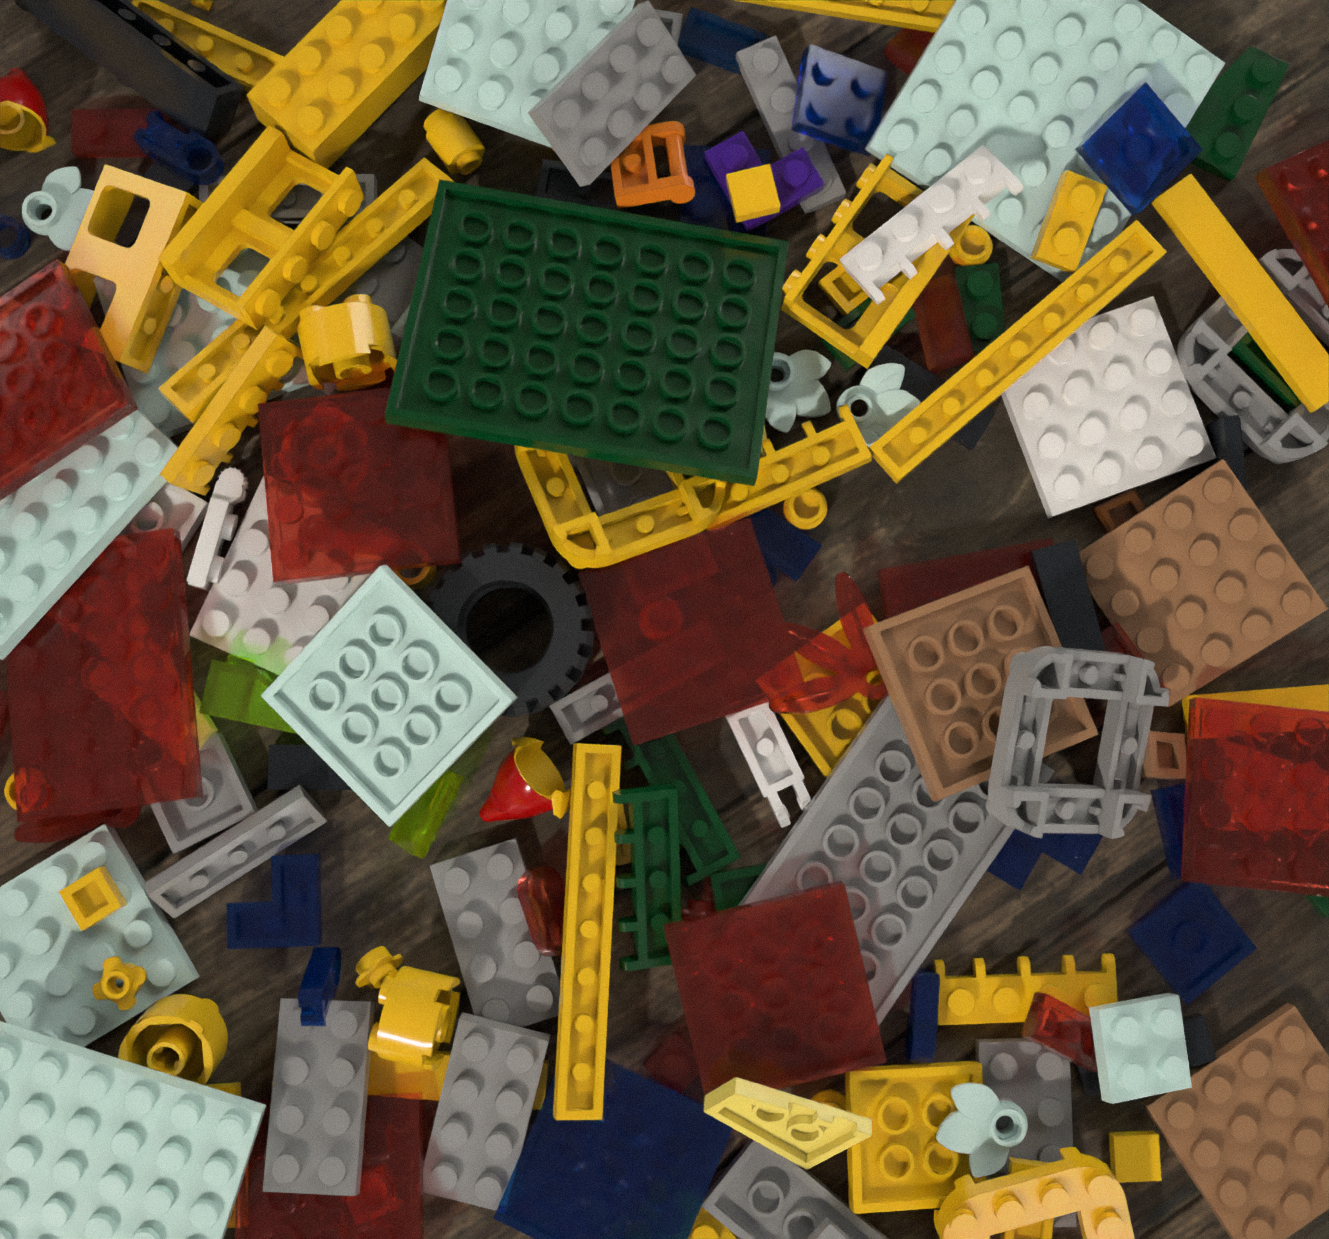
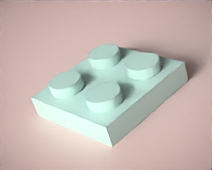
M1163 993L1089 1007L1102 1101L1114 1104L1192 1088L1179 995Z

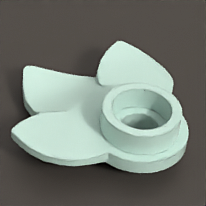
M77 167L57 169L46 177L41 191L33 192L25 198L22 204L23 220L33 232L40 235H48L58 248L70 251L94 191L81 188V174ZM47 209H52L51 215L47 219L41 220L42 213Z
M801 350L790 356L774 352L772 369L780 370L783 374V380L780 382L770 380L765 419L776 430L788 433L796 415L815 418L829 414L831 410L829 397L823 385L819 382V379L826 374L831 366V362L827 358L812 350Z
M886 363L869 369L864 374L859 386H852L846 389L837 400L836 412L841 422L843 421L839 416L838 407L847 404L851 411V404L855 400L861 399L866 403L867 410L865 414L859 417L853 415L868 447L921 403L907 391L899 390L905 372V367L901 364Z
M968 1082L958 1084L951 1088V1096L958 1110L950 1113L942 1121L936 1133V1140L951 1151L969 1154L970 1170L974 1177L994 1174L1005 1165L1009 1149L1018 1145L1024 1139L1028 1129L1027 1117L1017 1104L1009 1100H999L992 1089L986 1085ZM1001 1116H1009L1010 1122L1008 1127L1004 1130H998L996 1128L997 1120Z

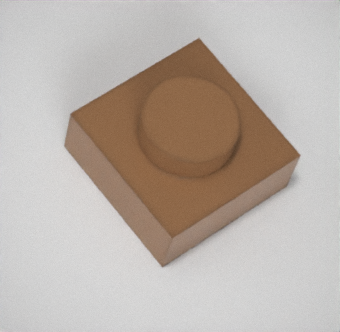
M1149 731L1141 778L1162 780L1187 779L1185 734Z

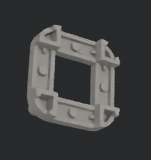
M1294 249L1271 250L1260 258L1258 262L1308 328L1329 347V276L1318 266L1324 258L1311 249L1306 252ZM1220 296L1186 329L1179 340L1175 353L1189 388L1219 418L1239 415L1242 440L1256 454L1275 464L1295 461L1324 448L1328 444L1327 440L1329 439V402L1312 413H1309L1301 403L1288 414L1227 356L1232 347L1248 331Z
M1041 646L1027 653L1019 652L1015 654L1009 666L1010 674L1004 690L989 778L988 798L986 801L988 813L997 817L1003 824L1037 838H1042L1043 833L1100 834L1110 839L1124 836L1123 828L1132 820L1137 810L1147 812L1152 795L1139 791L1152 714L1154 706L1168 707L1169 689L1160 687L1158 676L1154 670L1155 663L1147 659L1117 652ZM1079 697L1108 700L1093 785L1038 783L1053 699Z

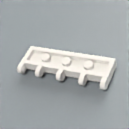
M982 145L839 260L844 270L878 305L885 300L882 291L879 289L901 271L909 279L918 274L912 264L914 260L936 243L944 250H948L954 245L948 233L972 214L982 222L986 220L991 214L985 204L1005 188L1013 195H1017L1024 187L1020 180Z

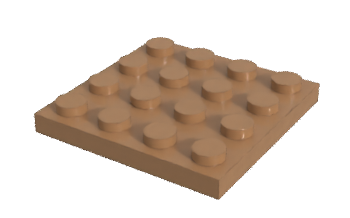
M1224 459L1216 462L1079 551L1091 596L1132 656L1155 663L1154 670L1158 676L1160 687L1169 689L1168 707L1328 610Z
M1029 566L863 629L932 801L941 800L989 780L1004 690L1010 674L1009 666L1013 656L1019 652L1027 653L1041 646L1062 647ZM1067 697V699L1052 700L1043 757L1098 735L1084 698Z
M1286 1003L1215 1052V1061L1192 1067L1190 1069L1192 1088L1153 1095L1141 1102L1231 1239H1286L1329 1209V1056L1297 1008L1289 1003Z

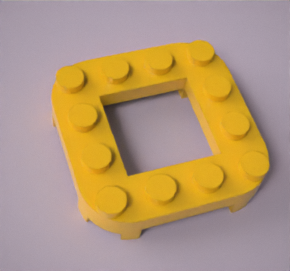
M514 445L518 464L552 544L568 560L571 566L578 569L606 567L700 533L717 518L724 498L726 481L666 471L674 488L673 491L598 517L596 512H591L567 454Z
M1077 1147L1060 1148L1061 1160L974 1184L970 1174L964 1175L953 1181L956 1189L946 1197L940 1210H934V1225L940 1239H990V1236L1076 1211L1083 1239L1135 1238L1125 1193L1106 1163L1091 1155L1080 1153Z

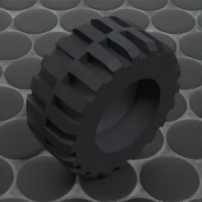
M497 542L483 545V550L473 553L469 550L458 556L461 561L452 568L447 565L438 574L442 577L435 588L430 586L425 599L428 600L427 606L469 648L467 638L469 617L475 606L492 592L502 589L525 591L536 597L544 605L551 622L550 642L543 656L534 665L514 673H502L491 670L518 697L500 716L512 717L537 713L566 697L571 688L578 684L585 674L584 670L592 658L594 636H596L591 604L581 583L561 560L557 561L551 557L548 552L537 547L536 549L526 547L524 543L510 542L509 546H499Z

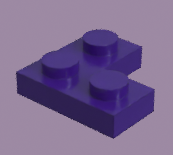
M743 131L705 151V160L730 203L731 199L726 183V174L763 165ZM804 147L770 165L781 206L780 212L741 221L747 233L824 190L825 183Z

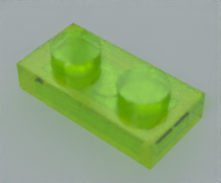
M449 768L394 824L388 839L409 854L425 859L452 802L457 796L464 776Z

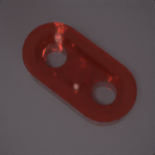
M548 866L527 870L519 879L517 893L536 949L544 956H562L565 886L563 880L556 870ZM544 885L546 886L548 895L545 892Z

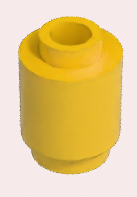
M441 108L427 117L423 125L427 132L426 139L451 174L461 173L462 175L475 171L482 163L481 157L485 152V147L466 119L461 115Z

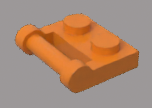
M668 121L647 125L610 163L618 209L670 199L674 203L683 204L694 198V182L688 176L683 148L686 142L683 124L677 121ZM663 146L666 148L670 177L657 178L653 147Z

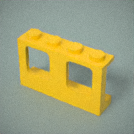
M268 126L159 255L158 259L174 283L252 328L259 330L263 323L277 312L281 301L292 287L305 277L309 266L321 251L331 245L337 231L349 217L358 211L365 197L354 170L346 166L341 174L337 175L292 151L284 134ZM304 183L324 195L297 228L293 230L271 218V214L295 185ZM251 248L271 260L239 297L217 285V280L243 249Z
M888 154L885 155L878 166L872 163L868 165L856 184L861 189L853 202L847 198L844 199L831 219L836 224L828 237L820 234L806 254V257L811 261L802 273L795 269L782 287V293L786 295L781 307L782 311L866 369L874 361L975 216L972 214L948 233L954 242V245L948 250H944L936 243L914 260L912 264L918 272L914 277L909 279L901 271L879 289L882 291L885 300L878 305L872 300L853 328L843 329L804 302L802 294L826 262H833L844 269L839 259L865 239L853 230L852 224L873 194L882 192L903 207H906L924 192L890 169L894 158Z
M105 164L46 308L39 330L148 374L183 288L174 283L158 257L201 207L203 202L185 191ZM135 195L148 199L150 207L135 244L130 248L117 245L114 240ZM95 276L114 282L116 284V292L101 328L93 332L82 328L97 292L94 279Z

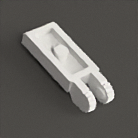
M236 467L224 468L223 472L220 471L219 480L216 481L186 580L189 585L195 588L210 591L212 582L219 583L226 559L220 557L224 540L232 541L238 523V516L232 513L235 506L245 502L247 497L246 490L249 489L247 477H244V473H241V470H237Z
M767 697L725 717L763 797H767L781 828L791 824L789 820L790 815L785 805L782 804L777 791L792 785L797 796L798 805L803 812L811 802V798L802 781L805 777Z

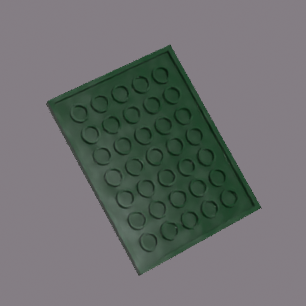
M439 179L385 411L386 423L754 486L758 475L789 241Z

